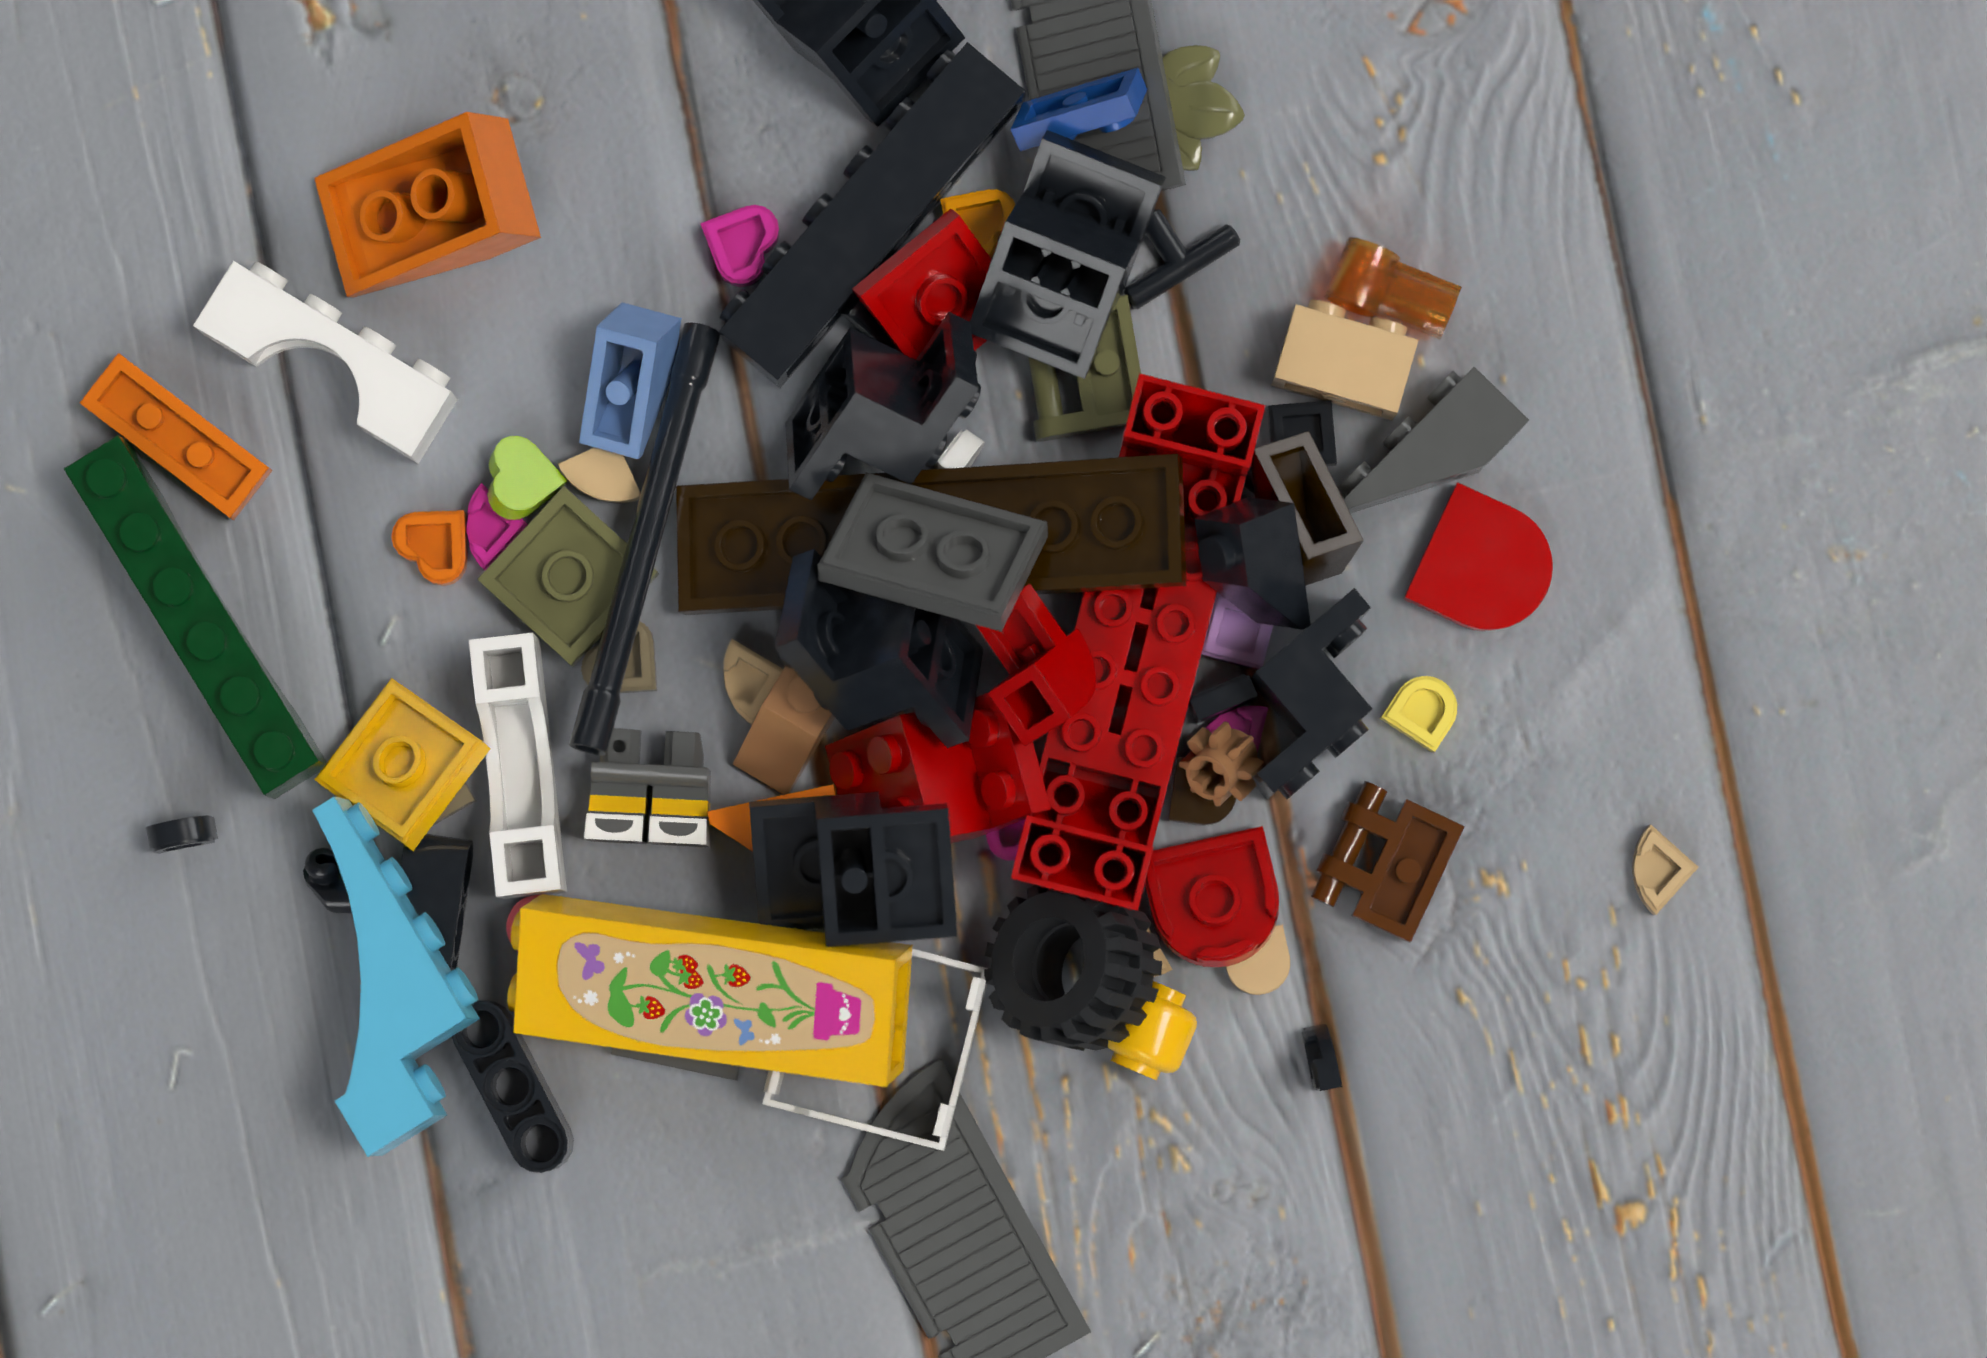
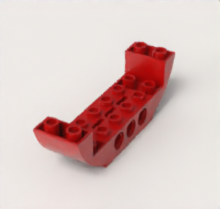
M1139 373L1119 457L1179 454L1182 457L1186 586L1084 592L1075 629L1078 628L1093 658L1096 672L1095 692L1088 704L1074 716L1048 732L1040 770L1051 810L1035 816L1026 815L1010 879L1138 911L1154 848L1153 843L1217 594L1215 589L1203 581L1194 518L1240 501L1266 405Z

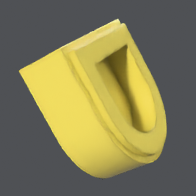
M1420 676L1407 681L1397 691L1380 719L1434 753L1456 719L1457 700L1451 688L1442 680L1431 676Z

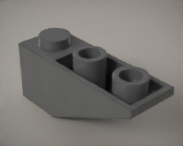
M1475 367L1462 379L1452 371L1427 397L1435 407L1418 424L1408 416L1383 442L1390 450V453L1374 469L1364 461L1348 476L1338 489L1346 496L1343 500L1351 514L1477 474L1518 434L1529 419Z

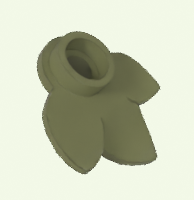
M1192 45L1179 47L1169 51L1163 57L1183 170L1195 171L1200 167L1202 158L1200 140L1214 138L1229 132L1239 125L1245 116L1235 97L1219 84L1211 82L1219 65L1220 52L1208 46Z

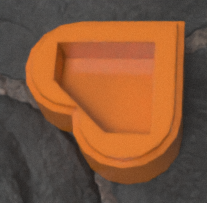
M464 510L405 514L397 520L393 527L391 536L393 547L403 558L410 562H417L420 573L429 582L440 586L454 584L462 578L467 569L466 512Z

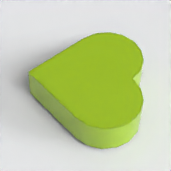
M508 436L501 439L490 455L488 465L494 479L489 486L488 501L493 511L501 517L509 520H520L556 495L568 480L529 439L521 436Z

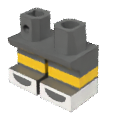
M614 728L607 754L600 756V762L591 763V789L589 810L586 813L584 839L591 842L646 844L649 790L653 787L648 842L653 845L710 848V823L707 811H710L711 771L704 767L701 734L697 732L666 731L664 765L640 764L642 731Z

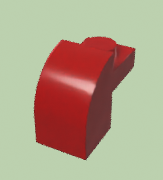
M1030 583L1023 587L1002 632L976 625L1010 674L988 692V695L1024 747L1070 719L1092 699L1096 687V672L1093 658L1085 639L1078 628L1065 635Z

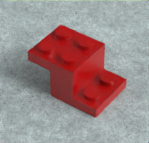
M988 693L976 697L969 741L947 748L930 727H925L920 723L915 712L895 716L825 746L830 764V776L836 786L838 795L879 792L881 808L947 803L951 843L975 839L1025 820L1026 815L1035 816L1051 810L1033 742L1024 747Z

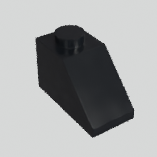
M1247 497L1194 518L1198 555L1204 582L1256 623L1300 630L1311 625L1294 503Z

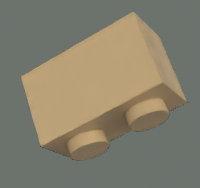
M1311 299L1309 300L1308 307L1296 304L1291 314L1271 386L1322 401L1332 400V404L1393 421L1400 407L1419 340L1405 336L1407 327L1391 320L1371 317L1369 325L1344 318L1346 309L1329 302Z

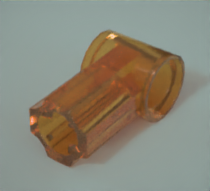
M1355 237L1347 238L1324 295L1325 299L1355 314L1369 318L1380 315L1440 340L1462 287L1431 275L1428 272L1401 263V259L1397 254L1378 244Z

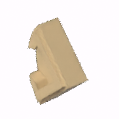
M594 447L558 464L564 476L575 488L594 499L613 503H628L640 499L641 492L624 455Z
M731 639L723 662L724 684L727 695L736 711L752 725L763 702L783 669Z
M1648 825L1641 834L1633 854L1632 873L1635 888L1641 901L1653 915L1658 914L1699 868L1652 825Z

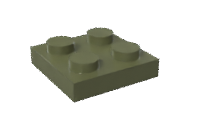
M563 486L477 580L567 663L574 667L602 637L627 543ZM653 569L650 584L659 575L655 569Z

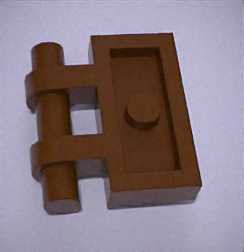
M1364 781L1355 803L1348 801L1340 819L1345 824L1331 854L1324 853L1316 871L1321 876L1311 897L1334 907L1344 885L1361 892L1352 912V917L1411 943L1465 826L1408 799L1404 801L1396 820L1392 821L1378 814L1388 791ZM1368 833L1385 840V844L1371 874L1353 866Z

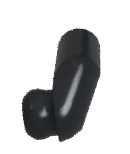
M323 847L311 851L306 857L303 870L307 886L330 912L352 913L348 892L333 850Z

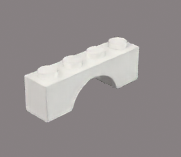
M233 261L193 326L204 336L256 367L272 356L294 348H315L339 357L349 366L357 383L359 392L357 425L367 434L419 464L458 401L456 396L445 388L451 378L419 358L413 367H410L393 357L391 354L396 345L366 326H363L357 335L338 324L337 321L342 313L315 295L309 293L303 303L283 291L288 280L267 266L255 261L251 269L248 270Z
M534 633L469 640L475 704L479 714L484 743L491 748L486 754L490 793L489 835L496 897L509 899L567 892L540 639Z

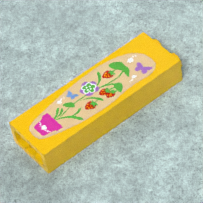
M541 894L521 907L513 920L511 945L514 950H518L517 973L513 975L510 981L507 995L508 1009L510 1012H515L513 1033L887 1087L904 1071L913 945L885 942L826 947L825 933L548 894Z

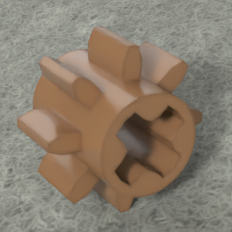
M1223 722L1213 733L1202 727L1187 741L1192 751L1179 762V766L1186 770V778L1192 793H1197L1203 798L1213 800L1215 806H1221L1231 795L1242 801L1257 786L1253 777L1265 766V762L1258 758L1257 748L1253 742L1254 738L1240 730L1231 729L1229 722Z

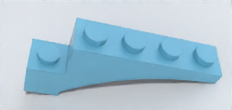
M333 796L312 811L333 850L348 892L357 934L361 977L359 1031L352 1071L346 1093L336 1099L335 1103L367 1157L383 1156L447 1116L440 1103V1100L446 1097L442 1084L427 1064L419 1067L415 1059L479 1020L480 1018L472 1006L473 1003L478 1001V996L464 972L458 967L451 971L439 949L445 945V940L435 922L426 912L418 916L406 896V893L412 890V885L402 867L393 857L385 860L373 839L380 835L370 813L360 802L352 805L348 799Z

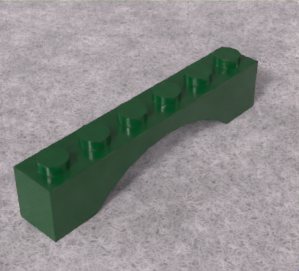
M117 435L65 467L64 471L262 793L267 797L276 799L320 772L327 763L326 759L297 712L278 687L221 599L174 518L164 496L132 444Z

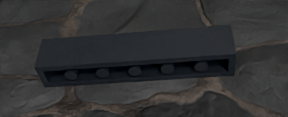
M968 42L957 54L948 49L938 58L925 77L931 85L916 102L907 97L896 107L884 124V127L890 131L889 134L875 150L865 145L854 156L843 172L849 179L834 198L824 193L812 205L802 220L808 227L792 246L783 241L762 265L761 271L767 276L751 294L742 289L722 311L719 318L726 323L719 331L722 340L780 389L843 316L839 312L850 297L855 296L852 288L900 250L941 202L940 199L947 195L1018 112L1022 103L1025 102L1026 90Z

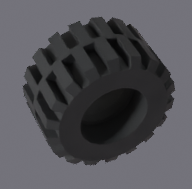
M1038 885L1027 888V899L1016 896L1007 905L1010 911L1007 918L998 917L992 928L998 932L995 943L987 942L985 956L991 957L992 961L991 968L984 970L985 984L995 987V990L989 996L993 1008L1004 1011L1001 1019L1009 1028L1020 1030V1035L1030 1039L1084 1051L1087 1048L1097 1051L1108 1048V1040L1119 1043L1130 1036L1125 1027L1127 1023L1137 1026L1141 1025L1147 1016L1141 1008L1146 1001L1154 1003L1159 990L1152 988L1154 976L1162 975V961L1155 960L1153 952L1161 948L1156 934L1146 932L1151 925V921L1144 912ZM1081 938L1084 947L1083 968L1076 984L1065 994L1062 985L1063 963L1069 949Z

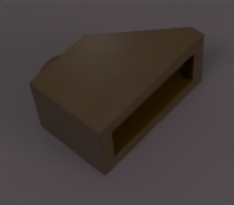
M1309 431L1255 448L1251 462L1255 498L1292 502L1295 505L1305 586L1342 574L1364 540Z

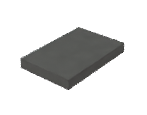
M866 472L818 564L819 581L1002 632L1048 537L1047 522Z

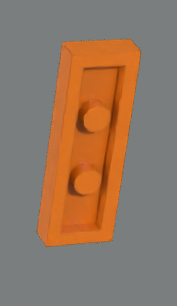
M120 353L115 356L80 401V404L233 521L273 471Z

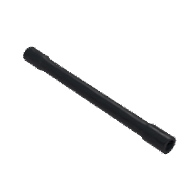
M685 323L670 374L671 386L589 685L583 692L569 742L570 747L584 753L605 756L608 751L621 703L620 691L701 393L707 386L720 339V332L704 324Z

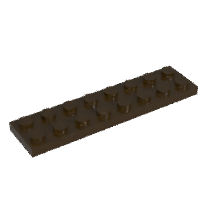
M1179 454L921 470L911 484L1047 522L1048 537L1024 585L1026 586L1030 583L1038 595L1186 586L1183 459ZM884 472V473H870V474H874V475H878V476H881V477H885V478H889V479H892V480H896V481H900V482L906 483V482H904V481H902V480H900V479H898V478H896V477H894V476H892V475H890V474H888V473H886V472ZM865 474L838 475L831 483L825 480L812 501L789 490V479L676 486L678 612L684 615L782 610L793 557L815 549L823 557Z

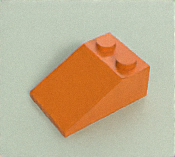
M465 112L314 178L346 297H358L485 261L541 238L508 118Z

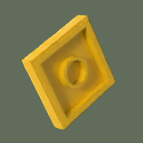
M391 678L314 780L336 797L350 800L352 805L360 802L370 813L379 828L414 851L491 748Z

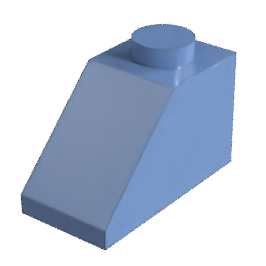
M622 302L597 325L579 443L640 459L646 448L671 381L670 374L677 351L682 318Z

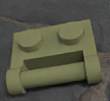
M1128 295L1120 296L1110 314L1086 378L1083 379L1076 376L1082 412L1063 414L1056 367L1028 357L1039 418L1033 422L1036 441H1051L1072 435L1126 426L1138 376L1141 373Z

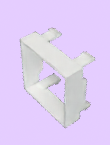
M811 929V930H808V931H815V932H823V933H825V932H824V929ZM912 949V957L982 975L981 979L976 977L972 979L965 1007L966 1010L972 1011L949 1105L941 1103L933 1132L934 1136L940 1137L939 1142L773 1100L774 1095H779L784 1072L768 1070L763 1090L765 1096L762 1104L945 1151L987 988L984 970L988 968Z

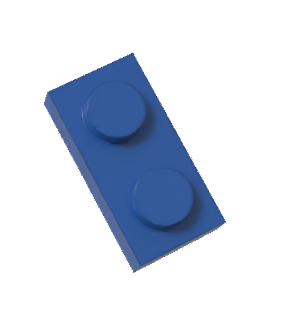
M1137 67L1022 103L1010 130L1020 151L1040 146L1047 130L1072 140L1077 134L1097 128L1103 133L1113 132L1127 126L1135 119L1148 89Z

